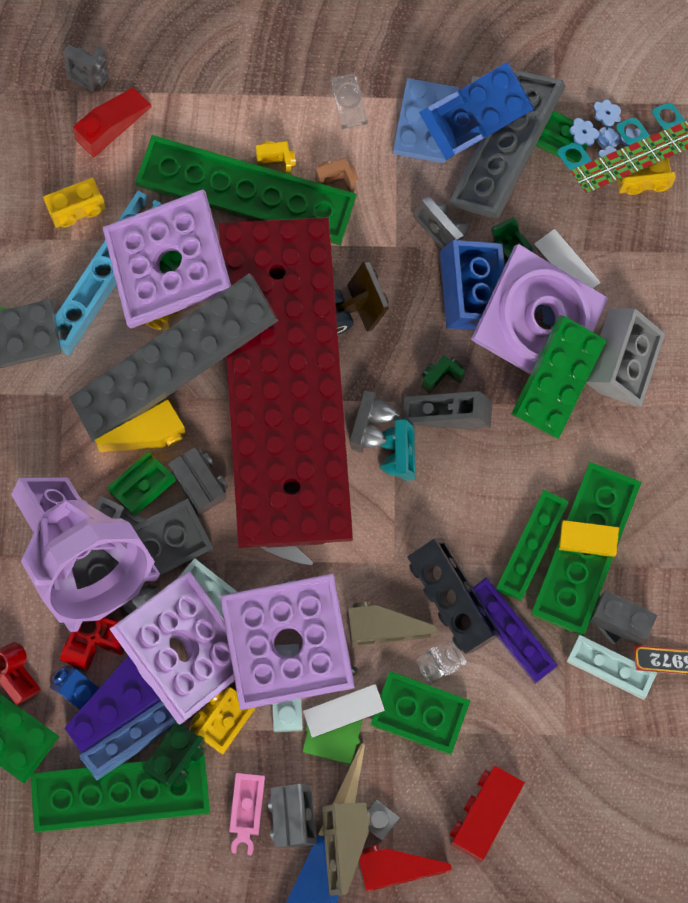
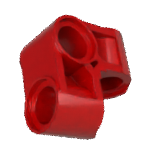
M104 617L94 621L97 626L95 631L90 634L82 632V625L86 622L82 621L79 630L71 632L63 647L60 661L87 671L95 656L97 645L107 651L122 655L124 649L110 631V628L119 621Z

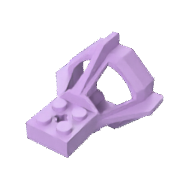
M68 477L18 479L12 492V497L34 532L21 563L43 602L59 623H65L70 632H77L82 621L102 619L138 596L145 581H156L160 573L154 565L155 561L130 522L121 518L111 519L90 506L87 501L81 500ZM104 549L119 562L107 576L85 588L77 589L72 571L76 559L86 557L91 550Z

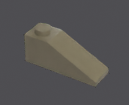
M370 602L355 603L353 608H348L352 647L434 638L438 633L437 626L378 605L370 606Z
M366 802L333 804L322 807L329 896L346 895L348 893L369 833L370 813L367 810Z

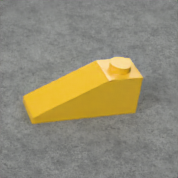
M166 400L95 439V443L99 452L159 449L167 445L168 447L177 445L183 440V436L186 433L185 427L169 400Z

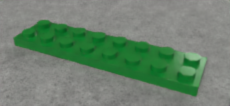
M152 135L135 181L137 187L174 198H181L203 189L206 192L210 208L254 221L329 217L331 243L340 246L342 245L357 198V194L155 135Z

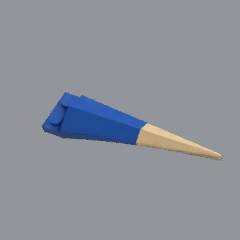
M364 743L360 745L333 804L355 803L365 749ZM322 826L317 836V844L313 845L286 903H338L339 895L329 896L324 826Z

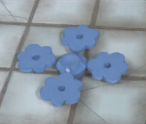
M609 100L596 102L593 106L596 112L595 118L606 127L601 128L598 132L597 129L593 128L592 122H584L582 119L576 118L573 121V126L569 129L570 133L574 135V141L580 145L586 143L590 146L594 143V140H597L598 145L605 149L598 152L599 158L617 151L615 147L618 146L619 142L628 146L623 137L620 136L619 138L618 133L610 128L614 123L618 124L621 121L619 116L621 109L618 105L611 104ZM627 128L625 134L631 138H636L640 135V129H634L633 131V129Z

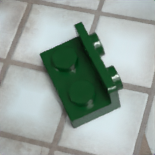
M176 721L145 764L143 770L171 790L175 785L180 787L189 775L186 769L192 761L197 763L206 750L203 746L205 738L196 735L182 724L179 725Z

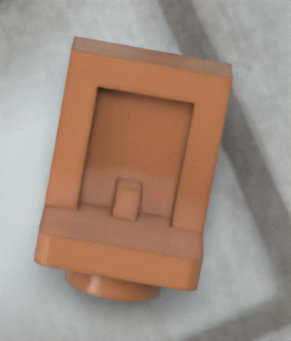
M346 158L334 162L331 160L326 161L316 168L315 180L317 183L330 185L344 179L349 192L355 190L358 175L353 165L349 166Z

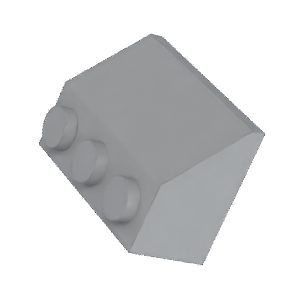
M635 308L609 309L600 337L607 341L586 384L601 395L642 407L665 333Z

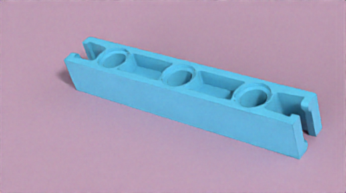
M137 191L118 221L138 214L141 207L144 208L146 206L147 195ZM154 200L152 208L160 206L161 203ZM106 240L55 315L58 334L63 328L70 331L65 341L60 339L63 353L69 356L117 284ZM102 269L111 271L107 276L97 275ZM73 313L81 314L79 320L71 321L68 319Z

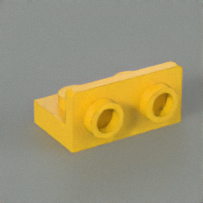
M669 158L618 179L619 193L636 195L645 190H654L655 192L666 191L672 187L676 176L675 172H671Z
M93 177L43 196L55 228L60 226L69 227L76 220L86 216L89 218L97 216L102 210L106 209L104 199L100 195Z
M227 686L212 698L202 711L194 715L189 730L205 738L206 744L223 755L256 707L240 710L237 692Z

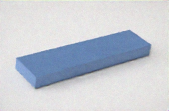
M160 700L80 754V759L94 778L98 780L168 733L176 720Z

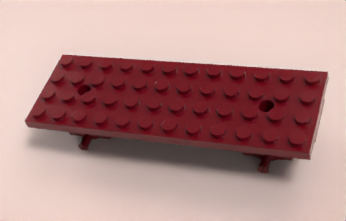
M329 217L219 223L220 247L231 286L250 273L255 278L279 320L227 356L238 548L305 546L353 541Z

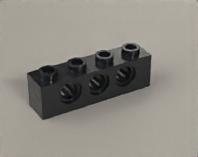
M434 538L407 556L411 563L409 564L411 572L422 581L425 586L423 591L430 602L435 603L439 610L438 617L443 625L450 628L454 635L452 640L460 651H463L465 654L473 653L501 635L443 538ZM436 565L442 572L439 580H436L433 576V569ZM450 590H453L456 594V601L453 605L447 599V594ZM464 614H467L471 620L468 629L462 625L461 620Z

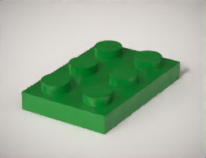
M389 671L380 696L385 711L374 714L370 726L451 756L471 700Z
M0 694V767L25 784L60 737Z

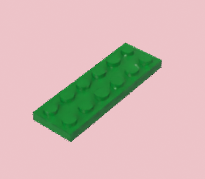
M589 462L567 521L619 527L618 547L642 482ZM559 539L530 616L584 636L614 557L559 550Z
M202 755L197 763L194 761L190 763L186 769L189 772L186 780L180 787L175 785L172 790L143 770L148 761L121 764L98 780L94 778L88 768L33 773L30 779L34 833L209 815L211 813L205 755Z

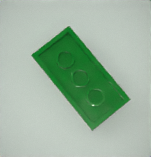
M559 315L511 415L549 436L559 439L607 340L566 316Z

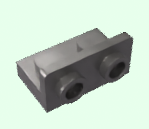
M68 44L63 52L67 79L94 93L99 85L103 86L109 76L105 47L99 45L94 54L90 56L83 48H75Z

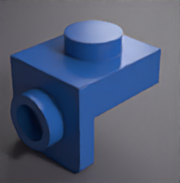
M69 665L55 673L52 679L53 683L50 685L53 691L60 694L78 710H81L99 689L87 677Z

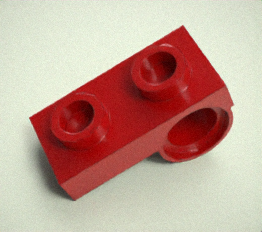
M12 642L0 648V684L15 704L18 705L36 696L41 688L24 668L27 661L25 649L21 644Z

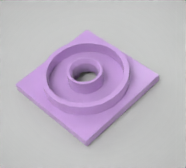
M203 189L102 227L126 323L129 328H134L212 299L231 286L207 195ZM170 251L180 252L182 261L178 269L163 274L159 267L161 258Z
M518 244L512 250L471 340L531 374L554 327L553 325L551 329H543L536 323L534 312L539 304L551 308L555 316V323L559 315H562L593 332L608 298Z
M189 570L110 628V631L136 665L143 679L153 688L179 725L235 680L224 618ZM170 638H175L184 645L187 651L186 662L180 661L176 651L170 648Z
M334 574L220 596L240 710L355 688ZM284 629H294L302 637L300 651L291 657L280 655L275 648V638Z

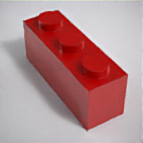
M495 765L491 771L485 769L477 783L482 788L477 797L471 794L463 809L468 812L463 823L457 820L449 835L454 838L451 845L482 862L525 782Z

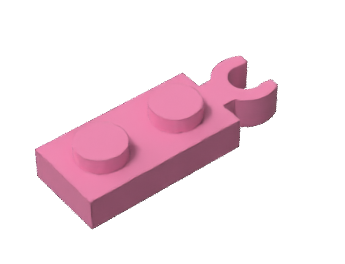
M236 773L229 832L237 833L238 835L231 845L232 854H236L237 846L240 843H245L248 846V856L253 854L254 847L250 840V835L259 836L265 776Z

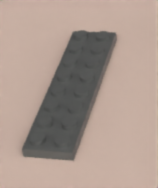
M249 273L69 398L89 437L95 443V439L141 415L279 320L255 278Z

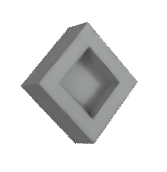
M376 800L368 810L370 813L368 829L373 836L382 842L400 817Z

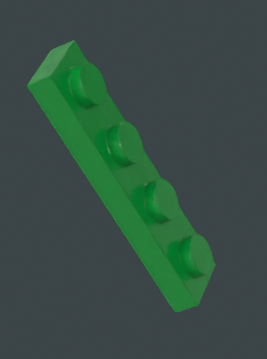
M543 490L496 587L497 591L520 602L522 601L569 501Z

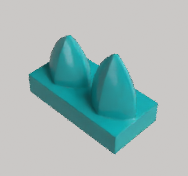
M406 419L395 420L394 427L382 432L387 442L380 445L383 448L395 450V453L388 456L379 465V468L386 474L400 477L405 481L416 480L415 426Z

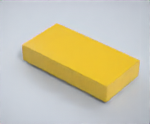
M563 520L559 550L615 557L617 554L619 527Z

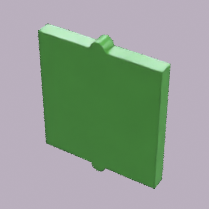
M363 719L315 737L311 736L307 726V736L302 752L351 765L356 745L360 744L358 736Z

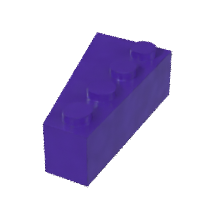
M128 655L64 729L79 751L83 753L161 699L143 679Z

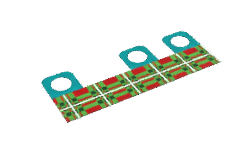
M666 103L652 110L653 116L664 129V131L652 136L648 134L636 118H630L618 123L616 129L628 146L592 161L582 146L575 142L559 148L558 155L585 193H588L687 150L688 123L677 108L671 103ZM663 109L672 110L676 115L675 121L671 123L663 121L660 117V111ZM627 124H634L640 129V135L636 138H631L625 134L624 127ZM568 149L578 150L582 155L581 161L578 163L570 162L565 156Z

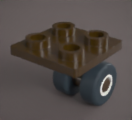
M368 260L360 265L347 284L352 299L345 302L341 291L334 289L338 335L346 332L353 326L354 321L350 313L358 311L366 331L369 332L375 328L389 309L387 295L382 292L377 272L372 268Z

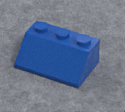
M452 240L440 251L446 328L473 330L476 329L505 268L503 246L499 243Z

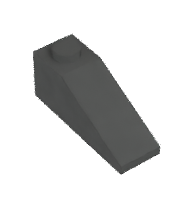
M480 391L407 396L403 399L402 420L406 419L412 425L456 429L491 428L492 400Z

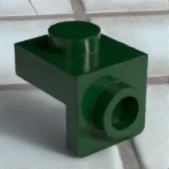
M515 217L491 228L494 243L502 244L503 256L506 261H508L514 246L518 244L533 252L532 245L519 231L518 221Z
M443 355L435 365L431 363L421 375L423 377L421 387L430 394L447 374L458 383H461L465 375L464 368L456 359H449Z

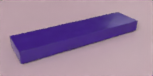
M487 577L473 587L501 634L497 638L535 684L558 666Z

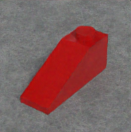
M133 87L94 108L73 126L75 140L94 158L147 112L152 105Z
M379 845L364 848L362 850L363 854H361L358 861L365 892L448 873L452 870L450 863L387 848L380 850Z

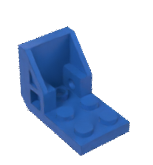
M506 62L419 113L447 160L535 108L509 62Z

